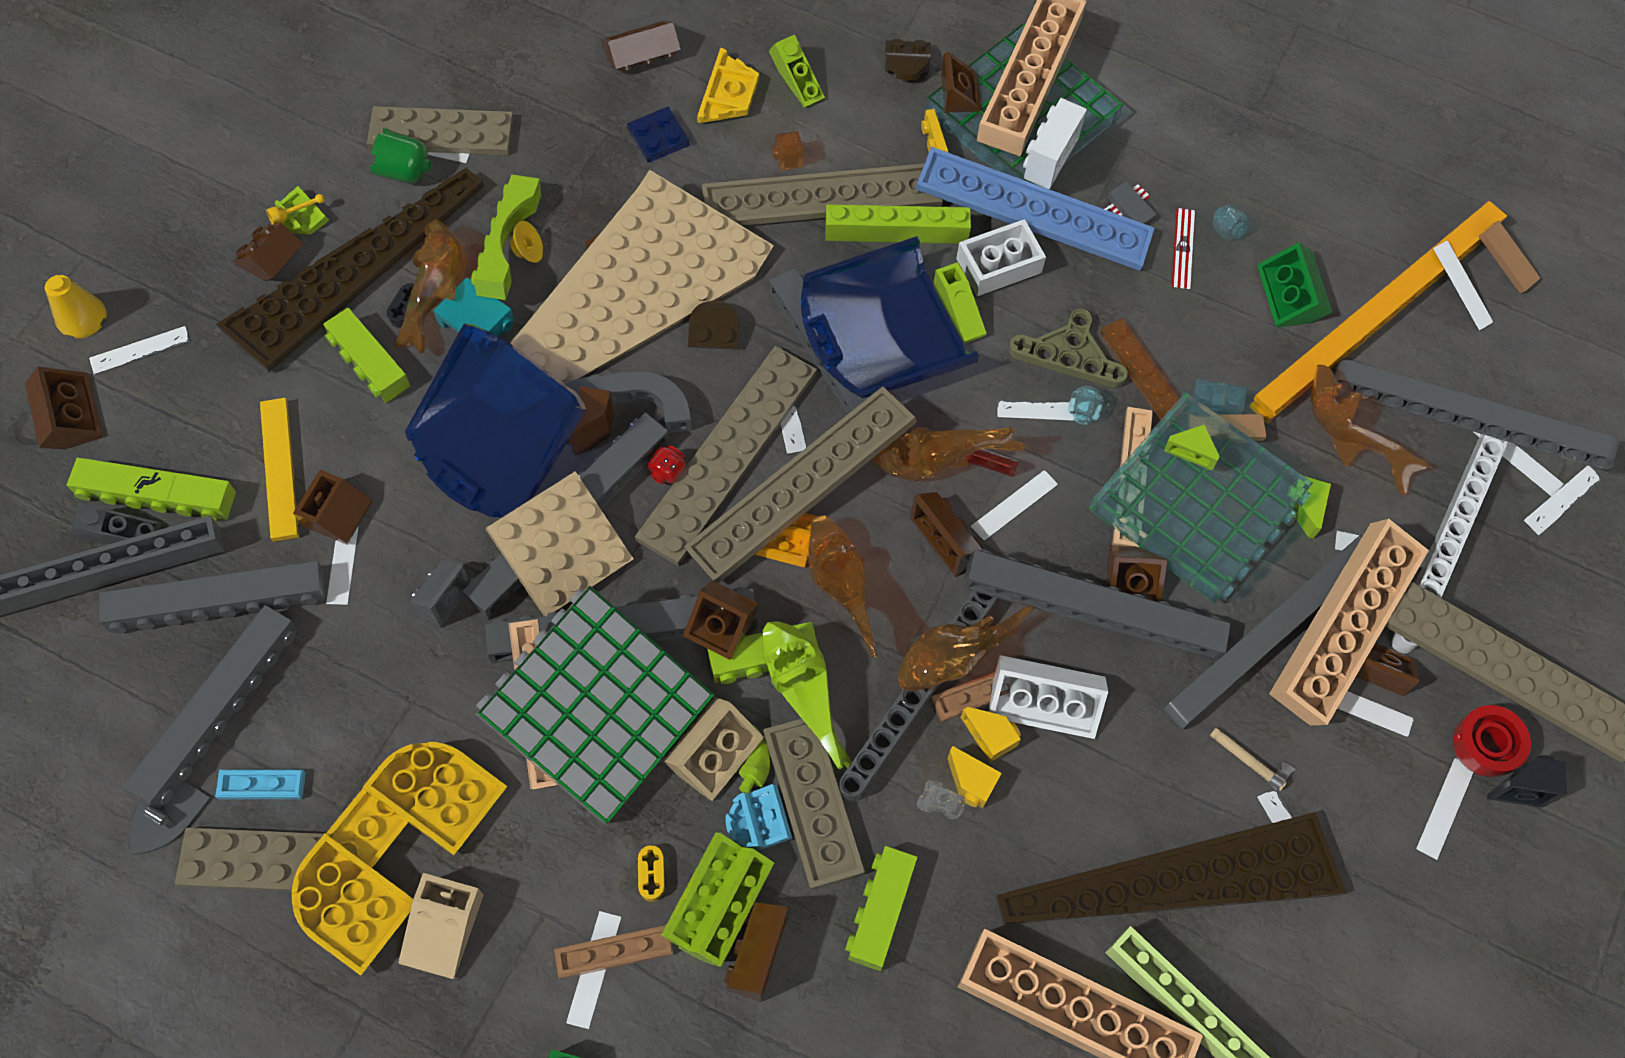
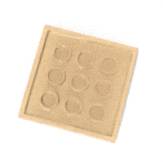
M576 471L486 528V531L543 616L555 612L570 602V598L579 588L585 591L589 586H594L633 560V557Z

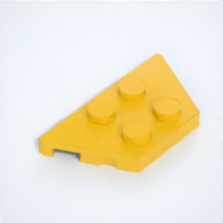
M720 48L697 115V122L704 123L748 115L759 82V73L747 67L738 58L734 60L727 55V50Z

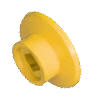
M519 221L514 228V235L510 238L511 249L517 257L537 263L543 256V244L540 235L529 222Z

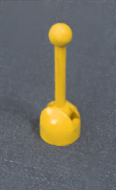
M317 194L314 199L285 210L282 207L274 206L266 209V213L272 225L280 222L283 224L286 222L287 214L315 203L321 204L325 201V197L322 194Z

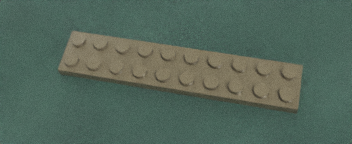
M925 163L702 184L704 203L741 226L826 218V204L942 207L943 202L941 198L915 189Z
M774 346L688 463L682 474L635 535V541L679 566L688 554L684 546L706 529L816 376L817 369Z
M882 386L697 535L684 548L713 581L720 583L917 423L915 416Z
M1410 582L1385 627L1620 763L1625 762L1624 703L1414 582Z

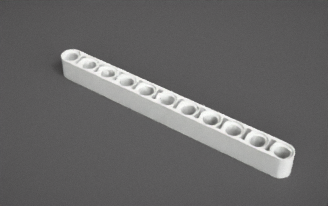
M1480 434L1415 584L1440 598L1443 595L1507 446V441ZM1393 632L1391 644L1397 652L1409 653L1418 646Z

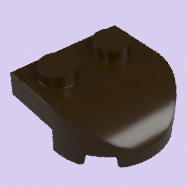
M901 39L886 40L885 71L887 73L892 71L896 73V78L901 80H918L920 74H929L931 42L924 40H915L914 42Z
M706 301L696 306L689 318L688 347L738 350L739 320L733 307L722 301Z

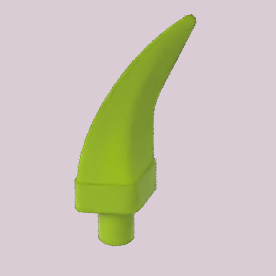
M764 738L752 751L738 772L744 779L739 787L741 792L749 793L753 785L762 787L767 780L770 770V755Z

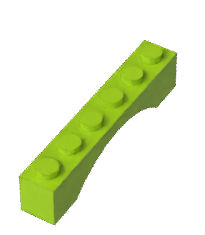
M511 174L508 184L504 185L502 201L499 200L497 204V216L492 218L490 235L485 237V249L483 253L480 252L477 271L474 270L472 273L471 283L475 285L477 296L506 300L512 279L510 266L503 255L505 243L519 221H523L536 213L541 199L539 178Z

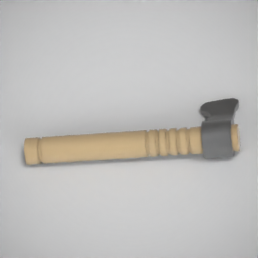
M1217 727L1210 735L1237 758L1251 767V769H1254L1255 772L1268 781L1267 784L1276 791L1283 789L1287 783L1286 779L1295 771L1292 765L1284 761L1280 763L1281 770L1278 769L1276 773L1272 770L1270 771L1263 763L1256 760L1254 756Z

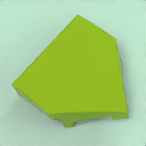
M297 186L281 201L275 200V205L286 210L311 199ZM312 204L287 214L286 222L283 225L291 233L311 235L326 224L329 219L316 204Z

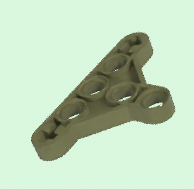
M1085 309L1074 310L1070 315L1068 325L1039 338L1016 335L1010 341V355L1023 362L1110 388H1120L1127 378L1126 368L1119 363L1107 360L1091 336L1089 329L1092 316ZM1082 317L1086 320L1087 324L1083 326L1077 325L1074 322V318ZM1069 337H1076L1080 340V344L1073 346L1069 344L1067 339ZM1019 344L1024 345L1022 351L1017 349ZM1031 347L1034 348L1033 354H1029ZM1046 350L1050 353L1051 357L1042 359L1038 356L1037 352ZM1063 357H1070L1074 364L1066 366L1061 362V359ZM1093 364L1097 367L1098 371L1096 373H1089L1085 366ZM1103 368L1106 369L1104 376L1101 375ZM1113 372L1118 373L1117 379L1112 378Z

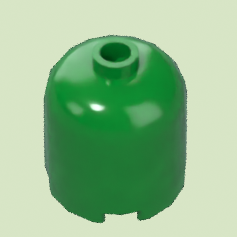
M383 128L384 134L378 133L371 152L372 155L376 156L375 165L370 164V172L373 175L406 184H413L418 182L424 173H429L431 160L428 159L427 147L421 141Z

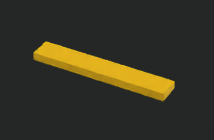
M286 398L261 401L260 410L270 539L273 542L299 538L298 520L293 514L297 503L288 401Z

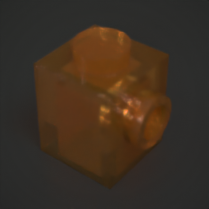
M794 131L775 135V145H772V153L774 159L778 160L780 171L803 167L804 149L799 132Z

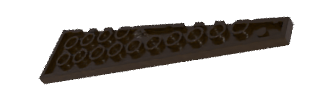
M467 168L461 170L436 188L423 194L422 199L416 203L405 205L400 213L393 217L389 215L376 228L365 230L317 260L313 265L301 270L293 280L282 282L277 285V290L267 296L265 294L261 295L256 299V303L246 309L242 307L216 325L232 341L270 372L319 330L325 322L334 317L484 187L483 180Z
M1316 812L998 894L996 900L1003 923L1007 925L1341 896L1347 892Z

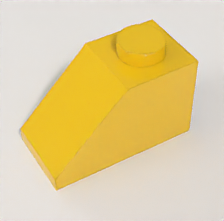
M971 707L963 709L960 718L989 762L996 760L1018 746L1021 740L1020 731L1014 722H1009L1006 716Z
M952 746L947 759L958 795L963 797L962 800L972 807L979 806L983 808L1002 773Z

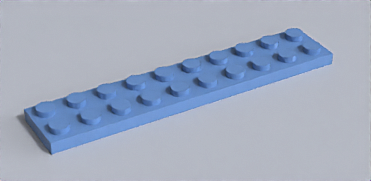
M931 147L915 188L954 204L970 207L971 210L1009 224L1025 219L1029 228L1034 233L1139 271L1143 266L1154 232V227L934 147Z

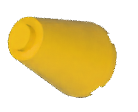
M55 275L47 280L45 284L46 295L55 324L62 334L81 339L99 331L102 327L100 324L103 318L106 319L107 316L106 308L99 298L67 276Z

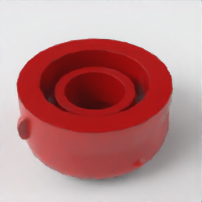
M1485 705L1474 709L1459 721L1453 734V748L1457 758L1471 772L1483 777H1500L1515 770L1527 760L1531 749V739L1526 725L1514 712L1497 705ZM1481 733L1487 734L1495 741L1498 749L1497 753L1491 752L1483 746L1480 738Z

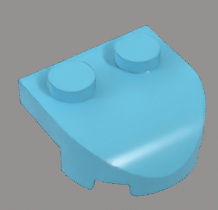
M771 784L751 793L743 792L733 799L734 803L730 812L726 814L725 819L726 829L733 841L747 848L765 849L792 839L777 785Z

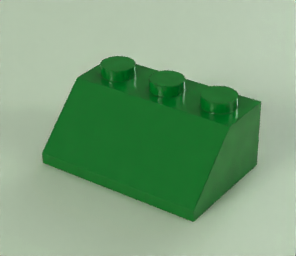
M1300 242L1257 264L1276 327L1309 324L1332 313L1313 251Z

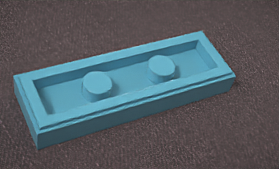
M219 770L215 797L217 799H303L306 772L304 770Z

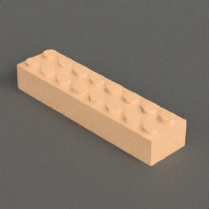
M1085 0L1036 1L982 117L977 136L978 142L1018 156L1022 155L1081 23L1086 5Z
M1390 519L1370 523L1269 694L1310 726L1328 725L1429 550Z
M984 929L980 934L958 985V988L1099 1058H1195L1203 1037L1202 1034L987 929Z

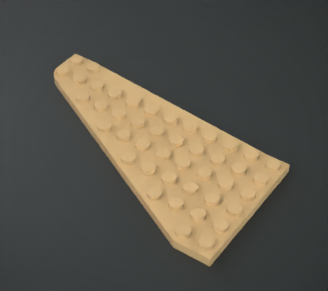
M649 170L636 191L486 372L472 393V396L503 415H520L543 402L553 390L562 384L575 379L585 378L690 317L694 308L706 301H717L752 281L774 245Z

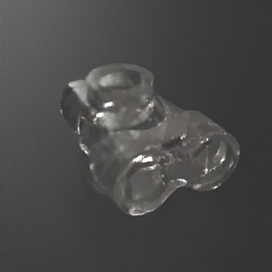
M928 779L923 794L918 798L917 809L931 813L933 810L939 811L947 818L955 819L963 813L965 797L944 788L941 782Z

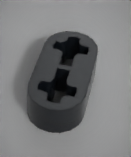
M413 283L403 285L389 305L387 317L394 327L400 328L408 325L422 304L423 295L418 285ZM413 293H415V297L410 296L409 299H407V295H412Z

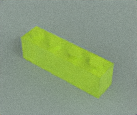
M346 308L323 324L327 331V334L324 335L333 348L335 346L339 347L341 350L339 351L340 356L347 364L351 362L355 366L353 370L361 381L367 380L369 383L367 387L375 398L380 396L387 403L411 387L406 374L349 308Z
M812 622L794 625L795 628L802 631L818 647ZM762 633L745 636L731 660L707 649L714 683L730 684L735 682L737 678L746 676L747 678H757L763 672L769 671L763 652Z
M887 846L884 847L882 854L877 852L872 869L877 870L874 881L870 879L867 881L863 896L868 897L865 908L859 906L854 923L859 924L856 935L850 933L845 951L850 952L849 961L881 972L917 860L916 856Z

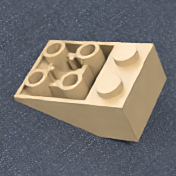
M423 873L413 899L398 963L454 980L484 894L476 887Z

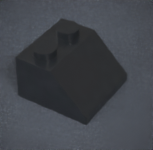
M1549 755L1537 756L1536 759L1513 772L1489 792L1487 800L1543 808L1567 794L1566 761L1555 760L1553 756Z

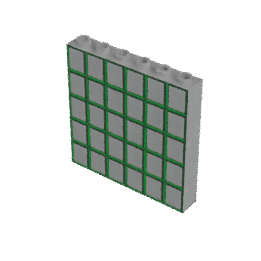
M589 586L585 591L579 588L570 598V601L573 603L567 611L561 609L551 620L555 625L548 632L543 629L532 641L536 644L532 651L528 653L525 650L516 659L514 664L517 665V668L511 674L505 672L495 683L499 688L494 694L490 696L486 693L477 703L476 707L479 708V711L475 715L600 822L607 824L714 694L596 590Z

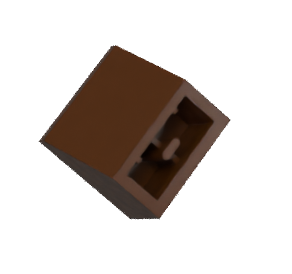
M281 222L273 225L268 224L265 227L259 226L251 234L253 239L249 244H243L236 251L237 257L233 263L262 280L273 279L303 243Z
M580 386L578 395H574L572 399L571 409L574 410L572 418L568 417L566 422V433H569V444L572 445L574 455H580L610 436L615 416L610 391Z
M319 470L293 514L301 526L348 545L373 501L344 479Z

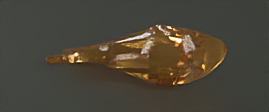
M434 219L425 226V244L415 251L413 256V264L419 268V272L411 291L403 325L395 343L397 348L413 344L420 354L424 353L426 347L423 330L425 316L442 298L453 301L456 284L463 275L467 263L463 245L455 234L439 219Z
M1323 364L1317 365L1311 393L1312 413L1321 428L1332 437L1337 454L1343 464L1348 467L1356 455L1365 448L1373 450L1385 456L1391 465L1396 488L1402 495H1407L1410 476L1414 472L1427 469L1428 463L1416 458L1400 445L1381 435L1351 424L1359 400H1364L1366 398L1362 392L1352 391L1351 394L1347 395V398H1341L1340 403H1338L1334 397L1339 395L1338 391L1341 390L1342 385L1336 380L1333 371Z
M915 427L912 431L899 436L871 460L883 471L903 480L919 481L933 477L949 467L969 465L966 456L977 450L993 448L1021 451L1025 449V444L1011 438L1015 433L1012 427L992 430L931 431L925 427Z
M824 515L817 516L812 521L808 541V561L811 579L823 593L851 614L859 627L871 657L876 658L877 650L865 602L864 558L834 521Z
M1027 606L1002 623L992 627L989 626L994 618L988 616L969 627L947 624L926 630L905 655L898 671V685L906 691H918L934 687L947 680L953 681L964 677L994 647L1016 634L1019 624L1034 608Z

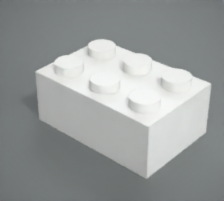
M1060 98L1056 106H1051L1047 114V122L1041 123L1036 136L1038 137L1036 141L1032 139L1026 153H1028V156L1023 164V168L1026 169L1024 179L1044 188H1051L1079 139L1087 111L1086 108L1063 98Z
M1024 219L959 242L956 259L976 296H980L1042 273L1046 256Z

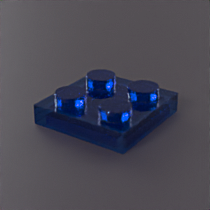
M669 106L627 123V129L647 163L689 146V139Z

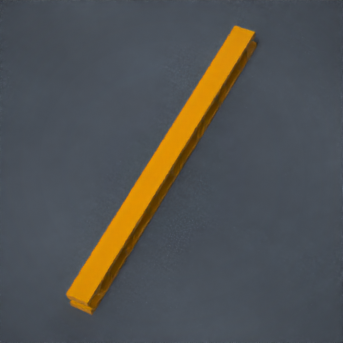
M1488 201L1433 248L1448 240L1460 262L1482 243L1479 235L1494 222H1503L1507 215L1492 202ZM1430 249L1256 394L1249 408L1256 414H1263L1264 421L1269 423L1339 364L1340 361L1446 273V270L1434 249Z

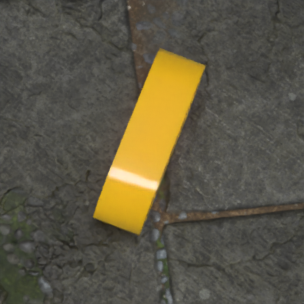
M652 845L645 846L638 854V888L642 898L649 902L658 901L665 891L664 857L662 851ZM648 853H654V856L659 858V860L653 863V871H649L647 861H643L644 858H648ZM649 876H654L655 885L660 886L659 889H655L653 895H649L648 890H644V887L649 886Z

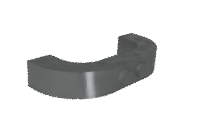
M621 371L612 375L595 374L590 377L566 382L547 396L539 409L536 422L537 438L541 449L566 446L565 425L568 417L574 411L571 409L573 396L578 395L579 388L582 386L610 391L613 404L637 401L654 404L664 415L668 434L692 431L689 406L683 392L669 379L650 372L627 373Z

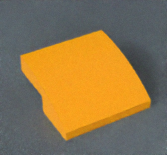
M805 513L755 555L805 568L818 526L819 516Z

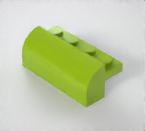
M715 832L661 936L679 946V949L708 964L721 967L774 862L753 848L741 847L722 833Z

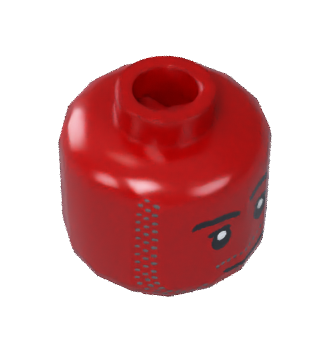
M670 445L668 447H660L648 463V468L652 472L650 477L661 485L664 482L669 484L676 482L686 468L684 454Z

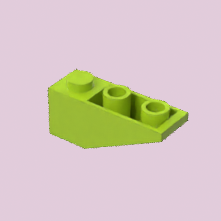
M795 34L775 43L769 50V53L778 72L805 108L823 100L825 96Z
M956 262L935 271L933 287L963 343L965 344L986 336L987 333L972 290L959 263Z

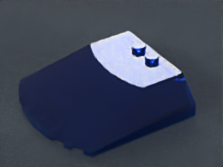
M918 236L805 274L801 293V314L809 343L815 355L831 376L850 392L862 399L870 397L882 386L887 391H891L978 362L979 355L977 351L970 353L965 349L926 272Z
M464 323L407 426L405 434L407 440L412 442L416 451L414 454L418 462H422L428 471L426 473L427 476L441 491L469 510L478 511L489 517L502 518L533 498L587 409L578 393L507 340L474 324Z

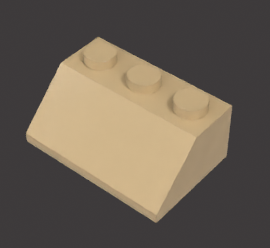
M714 697L662 761L682 780L713 801L764 737L730 702Z

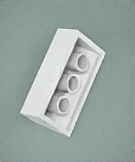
M999 655L993 678L989 712L1006 716L1009 722L1095 739L1108 695L1106 678L1104 676ZM1009 689L1010 693L999 697L1000 692Z

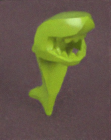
M779 621L767 622L762 630L763 652L773 686L778 692L782 693L802 720L819 738L838 769L843 768V764L848 768L852 762L837 738L832 724L828 675L824 656L820 649L802 631L794 626Z

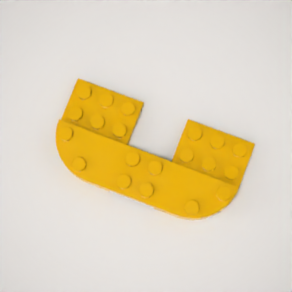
M439 742L410 744L392 753L377 768L364 784L362 790L327 833H324L298 867L291 893L294 915L302 930L310 939L361 976L409 915L413 903V898L372 869L408 823L454 856L507 786L464 753L450 745Z

